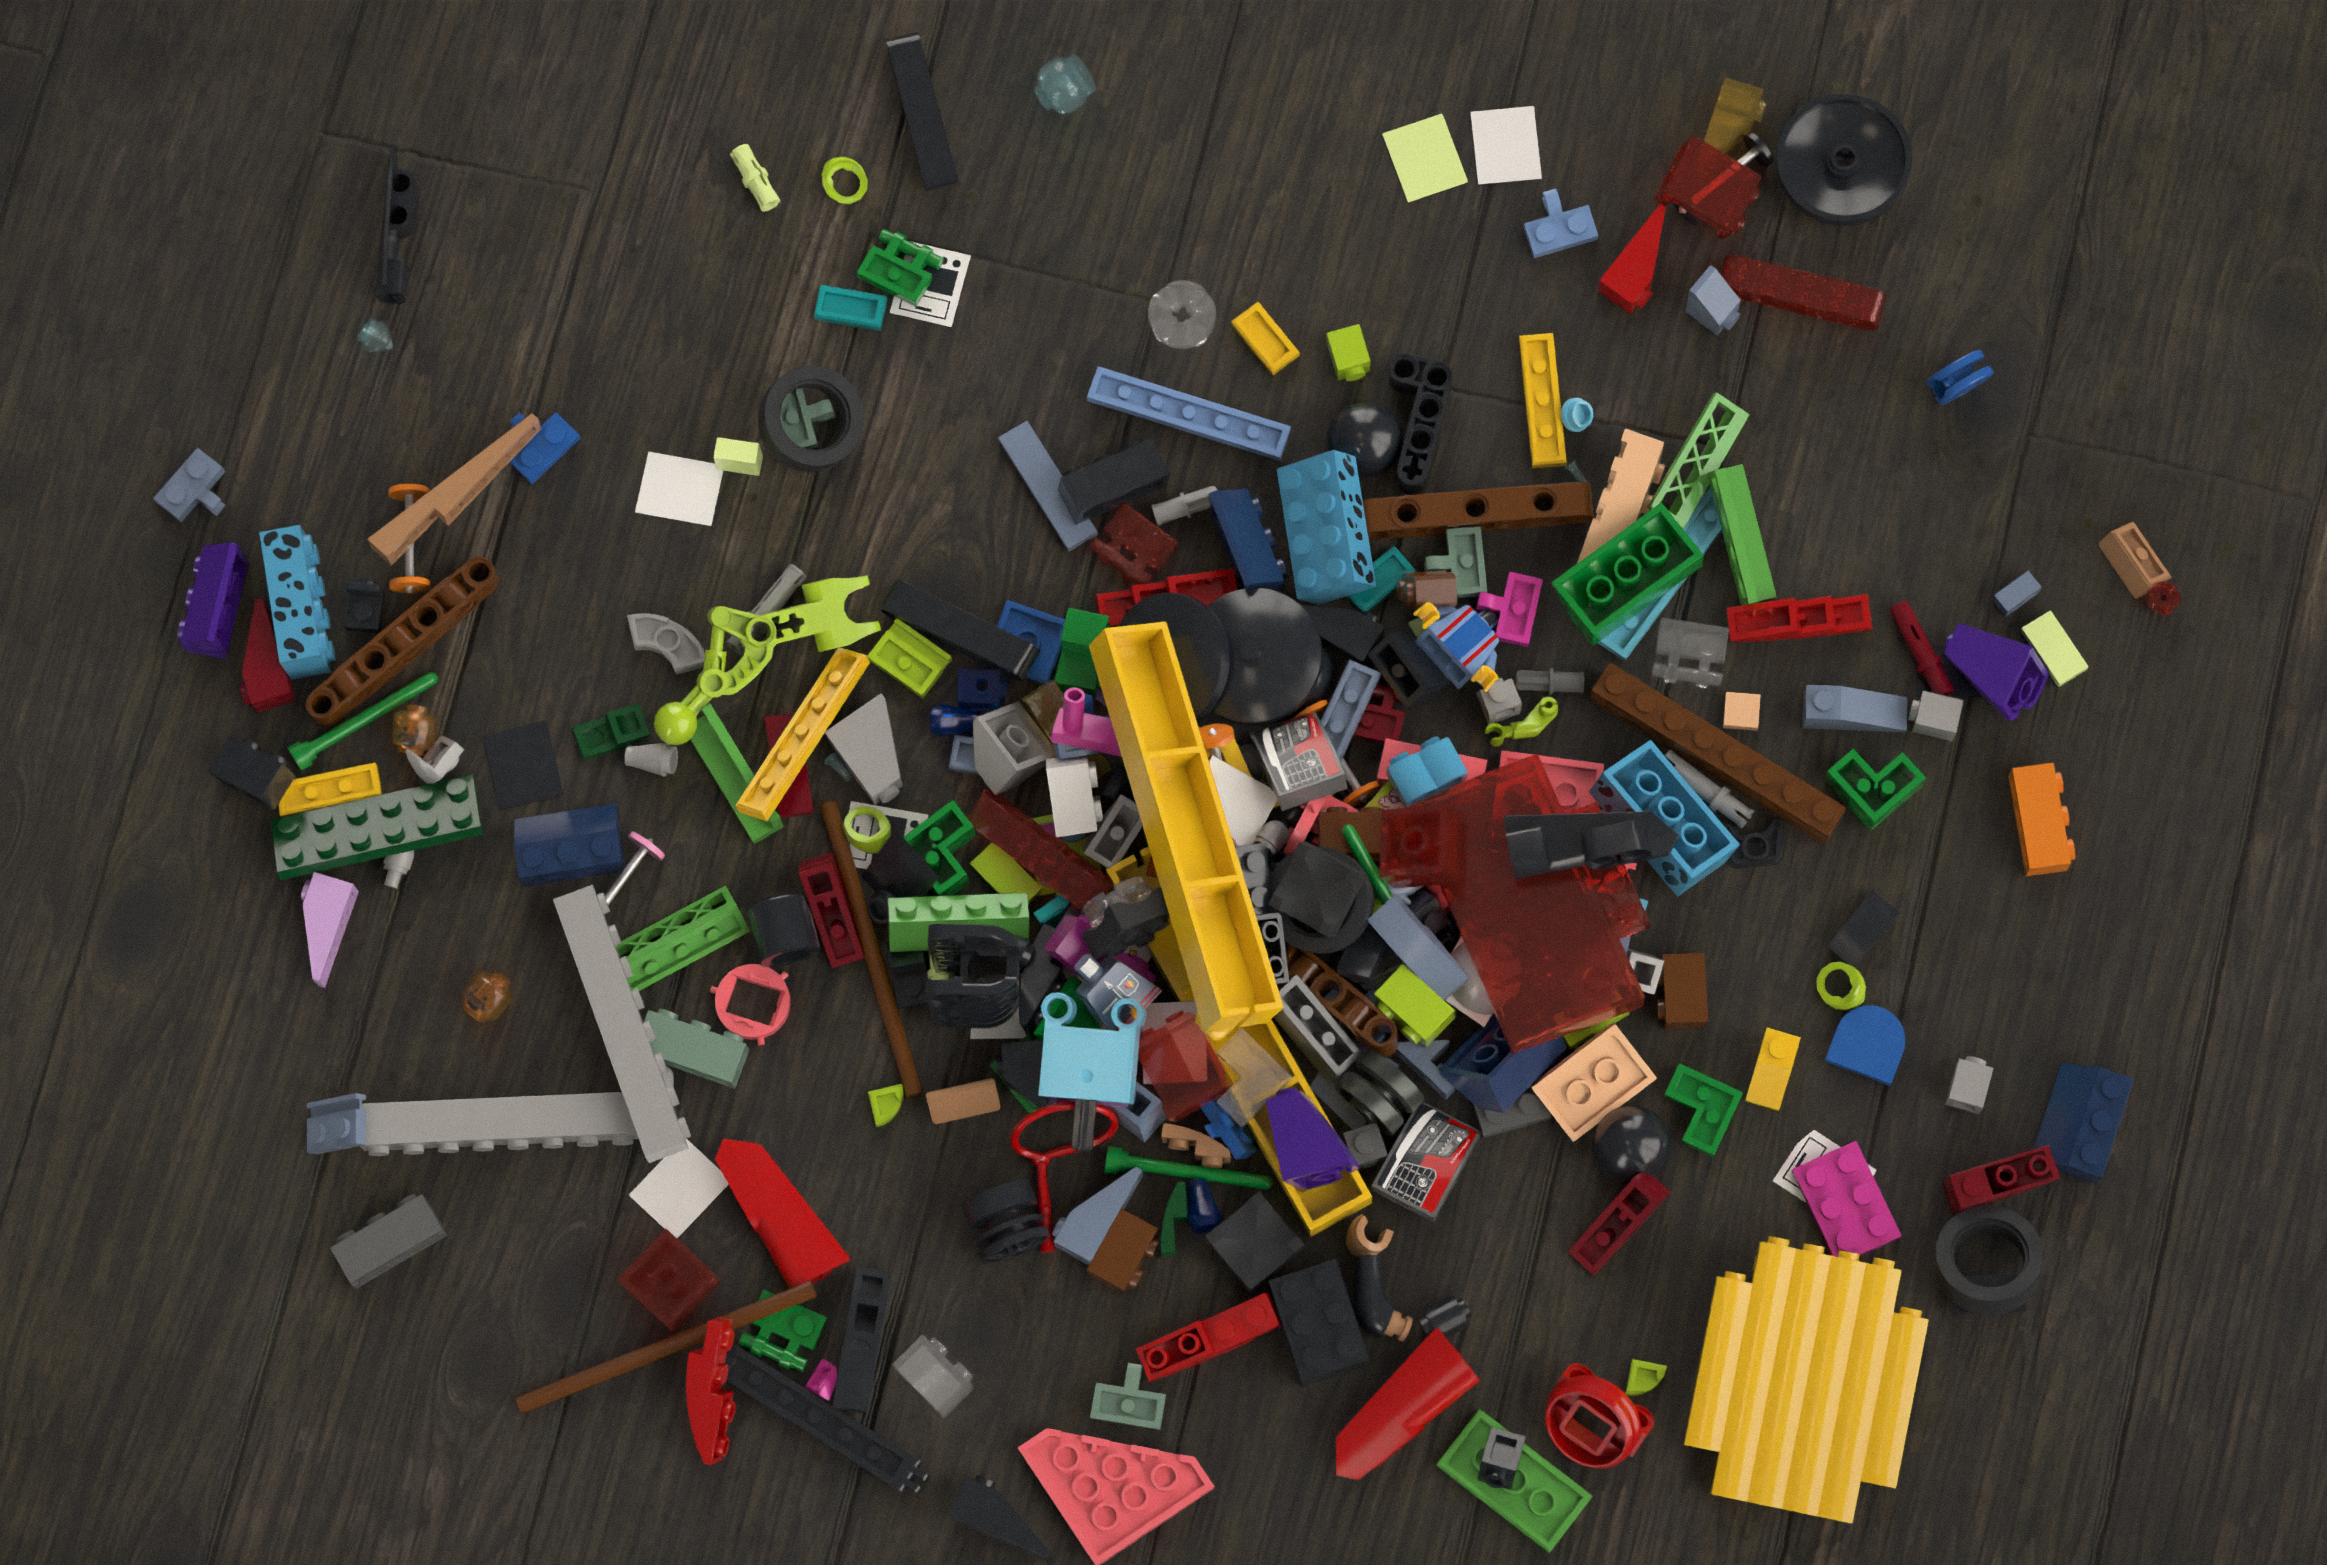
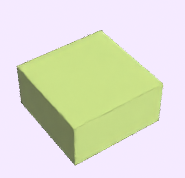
M717 437L713 458L718 470L759 476L763 454L759 443Z

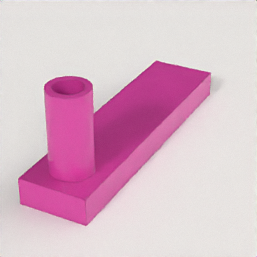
M1079 688L1066 690L1064 706L1059 709L1052 730L1051 742L1121 756L1111 719L1084 713L1085 693Z

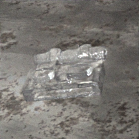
M1661 618L1655 654L1669 656L1668 665L1654 663L1652 676L1665 678V682L1675 683L1676 680L1694 682L1697 687L1706 688V685L1720 686L1722 673L1709 671L1710 662L1724 664L1729 628ZM1679 658L1699 660V668L1678 666Z

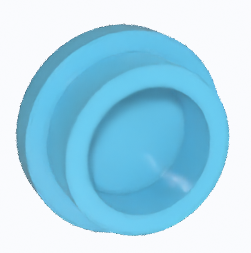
M1570 398L1562 407V422L1569 431H1583L1593 420V409L1588 402L1581 398Z

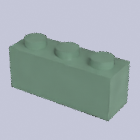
M659 1009L658 1013L648 1010L644 1022L650 1021L656 1036V1040L651 1042L655 1054L661 1052L667 1066L733 1089L736 1088L749 1053L748 1046L743 1043V1037L728 1031H724L723 1036L710 1031L711 1026L697 1020H692L690 1024L679 1021L677 1014L665 1009Z

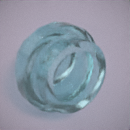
M371 318L357 336V340L362 343L361 347L368 352L390 350L393 347L390 339L391 333L388 330L387 324L382 320L378 322Z

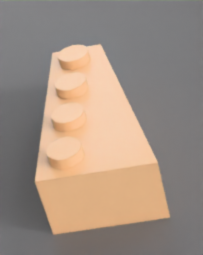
M1628 429L1624 430L1620 454L1614 458L1607 481L1608 486L1602 492L1596 510L1597 516L1592 520L1577 563L1638 520L1641 513L1646 514L1649 512L1650 509L1647 507L1653 498L1649 491L1652 483H1660L1665 469V465L1660 463L1664 445L1663 441Z

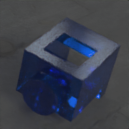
M958 668V705L960 710H997L1001 708V699H1007L1008 685L1007 679H1001L1000 670H965V668ZM978 683L989 684L985 691L976 689Z

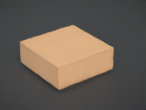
M1726 692L1723 728L1758 731L1761 695Z

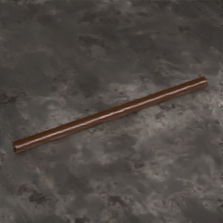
M829 801L821 804L820 809L906 1098H914L923 1094L872 919L867 912L866 899L849 842L843 830V822L836 801Z
M808 1281L720 1317L733 1319L731 1330H735L816 1298L817 1294L812 1282ZM708 1321L517 1396L518 1408L521 1413H525L705 1341Z

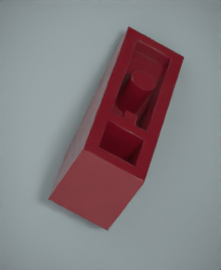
M263 598L255 600L242 669L245 684L240 685L245 704L251 703L257 713L297 700L290 677L279 663L274 624L269 608Z
M833 852L799 862L798 873L831 968L865 958Z
M1643 1172L1639 1173L1627 1184L1568 1252L1593 1276L1596 1275L1652 1216L1671 1192L1653 1175Z

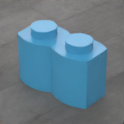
M1438 736L1433 737L1420 745L1422 750L1412 755H1409L1408 752H1403L1389 761L1391 765L1387 767L1386 775L1405 810L1467 779L1468 772L1449 737L1441 740Z

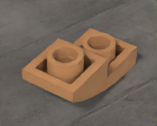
M1163 1123L1162 1143H1169L1168 1148L1187 1151L1189 1146H1196L1195 1160L1202 1161L1201 1165L1205 1167L1222 1168L1223 1163L1230 1164L1231 1151L1216 1140L1186 1127Z

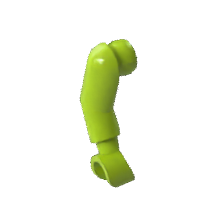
M1552 697L1541 699L1523 721L1511 722L1509 726H1502L1497 723L1489 724L1486 727L1485 734L1493 731L1500 734V737L1492 738L1490 744L1497 747L1504 742L1505 738L1512 737L1514 740L1539 735L1558 714L1557 701Z

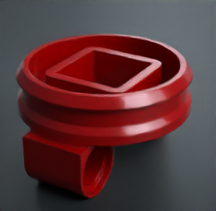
M1578 1363L1570 1364L1563 1372L1547 1397L1549 1400L1544 1413L1548 1434L1556 1447L1574 1462L1592 1468L1613 1467L1624 1461L1628 1455L1633 1457L1655 1424V1419L1648 1409L1641 1405L1633 1404L1630 1398L1616 1385L1605 1379L1595 1377L1588 1367ZM1581 1405L1612 1426L1604 1440L1573 1419Z

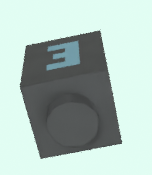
M1377 1122L1343 1133L1344 1144L1358 1161V1172L1385 1162L1388 1154Z

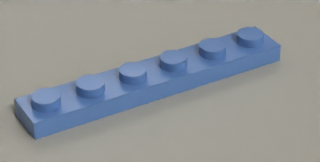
M1099 366L1087 395V401L1278 461H1281L1291 432V426Z

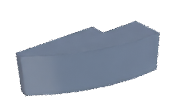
M1391 897L1368 918V922L1393 951L1444 1001L1470 979L1428 926L1422 925L1401 898Z

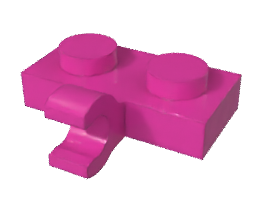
M1509 572L1504 597L1480 592L1476 611L1481 612L1483 609H1489L1493 613L1500 614L1496 629L1499 641L1528 647L1543 579Z

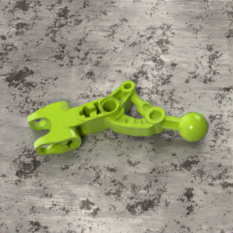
M868 575L853 578H827L804 584L802 588L806 600L805 604L761 615L724 606L711 608L707 615L708 621L712 625L710 650H705L703 671L698 675L697 685L682 702L666 703L658 710L655 715L654 727L659 738L671 745L684 744L692 739L697 731L698 721L696 716L702 710L701 708L705 707L713 697L735 694L750 683L772 659L773 648L778 643L814 634L818 652L851 645L867 635L881 631L879 621L854 623L848 619L844 612V601L848 594L870 585ZM789 614H791L792 618L799 619V624L794 627L795 632L790 628L776 630L774 623L780 624L789 621ZM756 622H762L767 628L766 637L761 641H755L751 636V628ZM725 632L739 639L744 647L743 656L727 672H725L727 652H723Z

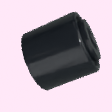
M796 893L772 895L758 901L748 910L761 966H786L809 959L821 951L806 895Z

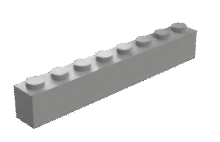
M593 885L553 899L645 1158L651 1163L689 1149L686 1138L691 1137V1133L685 1118L678 1119L674 1106L680 1103L673 1085L666 1087L662 1074L667 1073L668 1070L661 1052L655 1054L651 1042L656 1040V1036L650 1021L643 1022L639 1012L645 1006L638 988L632 990L628 977L633 976L627 957L620 958L616 946L622 944L615 924L608 926L604 914L609 913L610 909L604 893L597 894Z
M622 1092L362 1104V1110H366V1145L360 1147L364 1151H368L370 1156L389 1155V1150L402 1149L404 1154H423L425 1148H438L440 1153L459 1152V1147L473 1146V1151L483 1152L494 1150V1145H507V1148L510 1150H524L529 1148V1144L542 1143L543 1148L563 1147V1142H577V1146L593 1147L598 1145V1141L612 1140L613 1145L633 1144V1139H639Z

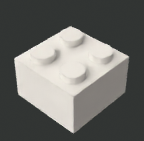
M1087 755L1062 760L1057 758L1046 759V771L1056 837L1096 832L1097 822L1103 821L1100 795L1093 796L1092 788L1098 787L1095 761L1088 762Z

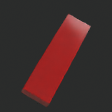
M1234 569L1167 577L1164 582L1131 586L1130 590L1096 594L1095 604L1097 614L1109 616L1110 627L1113 628L1118 627L1123 617L1133 606L1155 594H1184L1197 598L1208 606L1219 597L1236 591L1238 588Z
M1867 594L1833 599L1831 596L1799 601H1796L1795 598L1727 608L1731 642L1802 639L1873 630L1870 602Z

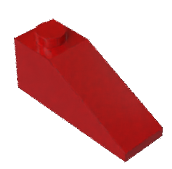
M1662 204L1656 208L1599 280L1598 292L1630 315L1637 306L1642 309L1653 294L1650 289L1666 209Z

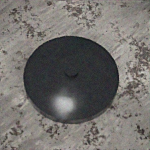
M1854 94L1827 95L1801 107L1785 125L1776 151L1777 176L1789 200L1807 216L1817 221L1837 226L1863 224L1886 213L1902 196L1912 168L1911 144L1900 121L1880 103Z
M1264 588L1236 590L1210 603L1208 607L1216 614L1224 628L1230 653L1226 685L1211 712L1222 719L1236 724L1264 725L1281 720L1302 706L1312 694L1319 680L1323 664V650L1318 630L1311 617L1301 605L1280 592Z
M1159 593L1149 596L1133 606L1123 617L1118 627L1157 622L1167 623L1193 712L1198 723L1217 704L1226 685L1230 664L1226 633L1216 614L1197 598L1178 593Z

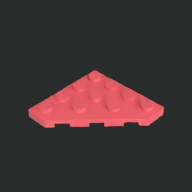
M1046 1428L1018 1447V1450L1095 1565L1103 1564L1215 1488L1193 1456L1178 1455L1137 1445H1127L1091 1436L1066 1433Z

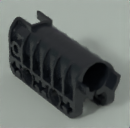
M929 925L928 947L935 973H960V977L953 976V980L926 979L925 997L933 1024L946 1028L990 1029L998 1028V1026L1009 1021L1019 1007L1020 984L1018 975L1020 950L1017 939L1009 931L994 925ZM996 974L1006 975L1003 978H987L990 975Z

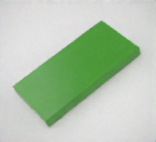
M1479 1409L1436 1466L1546 1552L1550 1553L1593 1496L1525 1443L1512 1489L1494 1488L1479 1481L1477 1478L1491 1427L1508 1431Z

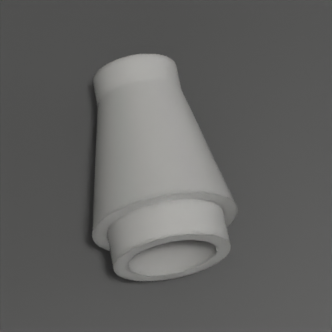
M667 743L627 746L626 766L636 767L660 776H666L667 773L674 774L676 771L678 751L674 746H670Z

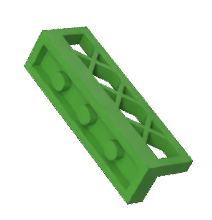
M1713 393L1647 508L1652 510L1661 503L1666 492L1676 490L1677 497L1668 511L1684 529L1710 484L1707 473L1719 469L1750 414L1719 393ZM1718 404L1727 411L1717 428H1715L1712 413ZM1707 423L1708 430H1703ZM1709 433L1710 440L1699 456L1696 441L1699 435ZM1691 453L1692 458L1686 459L1688 454ZM1693 462L1694 467L1684 485H1682L1679 470L1683 464ZM1674 480L1675 487L1669 488Z
M1743 464L1707 473L1741 606L1777 597Z
M708 704L701 708L704 716L697 719V731L690 740L750 839L756 844L784 826L776 810H774L768 821L738 812L735 805L750 784L754 774L712 705Z
M724 886L621 941L622 944L617 945L616 948L619 956L631 952L627 959L633 976L628 977V981L632 990L638 988L640 991L745 935L750 930L730 892ZM726 900V902H727L726 904H724V905H722V906H720V907H718V908H716V909H714V910H711V908H712L713 906H715V905H717L718 903H720V902ZM688 919H693L690 923L684 926H680L683 922L687 921ZM659 935H662V937L656 940L655 942H650L651 939Z

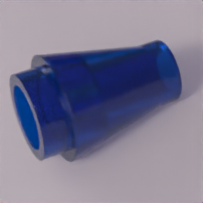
M939 703V706H931L929 719L930 734H938V737L973 731V721L976 717L980 716L979 711H971Z
M1195 1179L1187 1183L1188 1225L1192 1226L1194 1233H1209L1220 1225L1219 1220H1221L1222 1215L1208 1187L1207 1180Z

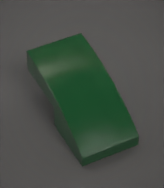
M639 703L607 712L605 717L573 726L571 730L582 762L622 749L650 736Z
M1185 1182L1177 1183L1167 1204L1161 1234L1162 1259L1176 1258L1174 1223L1188 1222Z

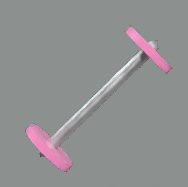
M631 831L628 838L640 848L606 893L605 898L608 905L646 853L660 861L665 857V854L653 844L652 839H645L636 832Z

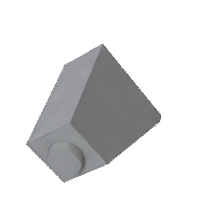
M880 693L825 732L829 744L874 805L880 801L882 803L889 802L899 794V788L903 786L888 707L885 698Z

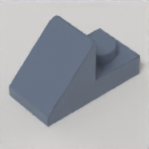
M1436 1040L1427 1048L1420 1042L1416 1045L1412 1042H1399L1395 1054L1446 1101L1455 1091V1087L1440 1075L1438 1069L1443 1064L1440 1063L1436 1066L1433 1063L1449 1047V1041Z

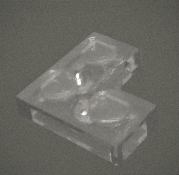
M1243 1028L1217 1052V1055L1240 1077L1217 1100V1104L1243 1128L1267 1104L1266 1099L1274 1097L1277 1091L1282 1090L1292 1080V1077Z

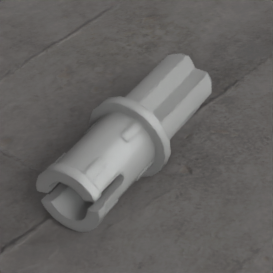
M1210 486L1186 495L1181 492L1179 497L1151 505L1158 526L1187 516L1189 519L1191 514L1208 509V493L1218 491L1217 488Z

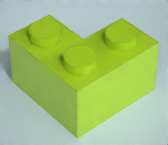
M1404 964L1374 993L1376 1008L1390 1018L1396 1028L1415 1045L1420 1042L1427 1048L1455 1019V1010Z

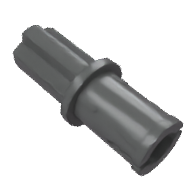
M1550 668L1549 671L1518 670L1515 686L1519 691L1548 692L1549 695H1552L1553 692H1576L1583 694L1584 672L1553 671V668Z

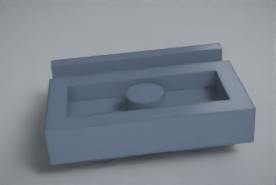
M354 1093L307 1103V1108L311 1109V1118H307V1153L322 1154L366 1145V1110H362V1101L366 1100V1095Z

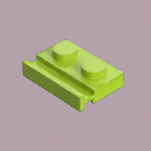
M898 618L895 619L891 628L885 632L867 656L870 662L922 699L941 676L948 663L950 664L952 661V656Z

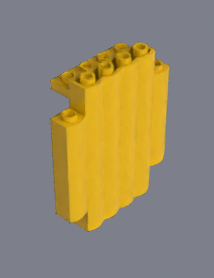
M1769 1236L1767 1243L1759 1242L1757 1256L1754 1259L1752 1283L1745 1282L1746 1275L1725 1271L1724 1278L1716 1276L1684 1445L1718 1452L1710 1492L1712 1495L1853 1523L1861 1481L1896 1488L1929 1319L1921 1318L1922 1311L1901 1307L1900 1313L1894 1312L1901 1270L1894 1269V1261L1874 1257L1873 1264L1859 1261L1860 1254L1839 1250L1838 1257L1825 1255V1247L1804 1243L1803 1249L1800 1250L1789 1247L1790 1240Z

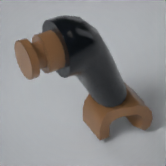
M1361 1214L1349 1225L1345 1239L1347 1248L1351 1254L1356 1256L1354 1274L1355 1312L1359 1324L1370 1335L1379 1339L1383 1334L1390 1337L1396 1334L1397 1340L1403 1342L1409 1333L1413 1318L1406 1316L1405 1319L1401 1318V1313L1394 1310L1395 1304L1385 1296L1381 1275V1259L1377 1256L1378 1253L1388 1246L1394 1232L1385 1229L1380 1233L1377 1243L1370 1242L1364 1234V1228L1368 1221L1366 1216Z

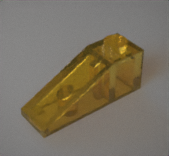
M1725 77L1694 169L1693 180L1700 181L1743 140L1745 133L1752 131L1755 120L1762 121L1767 102L1761 101L1764 89Z

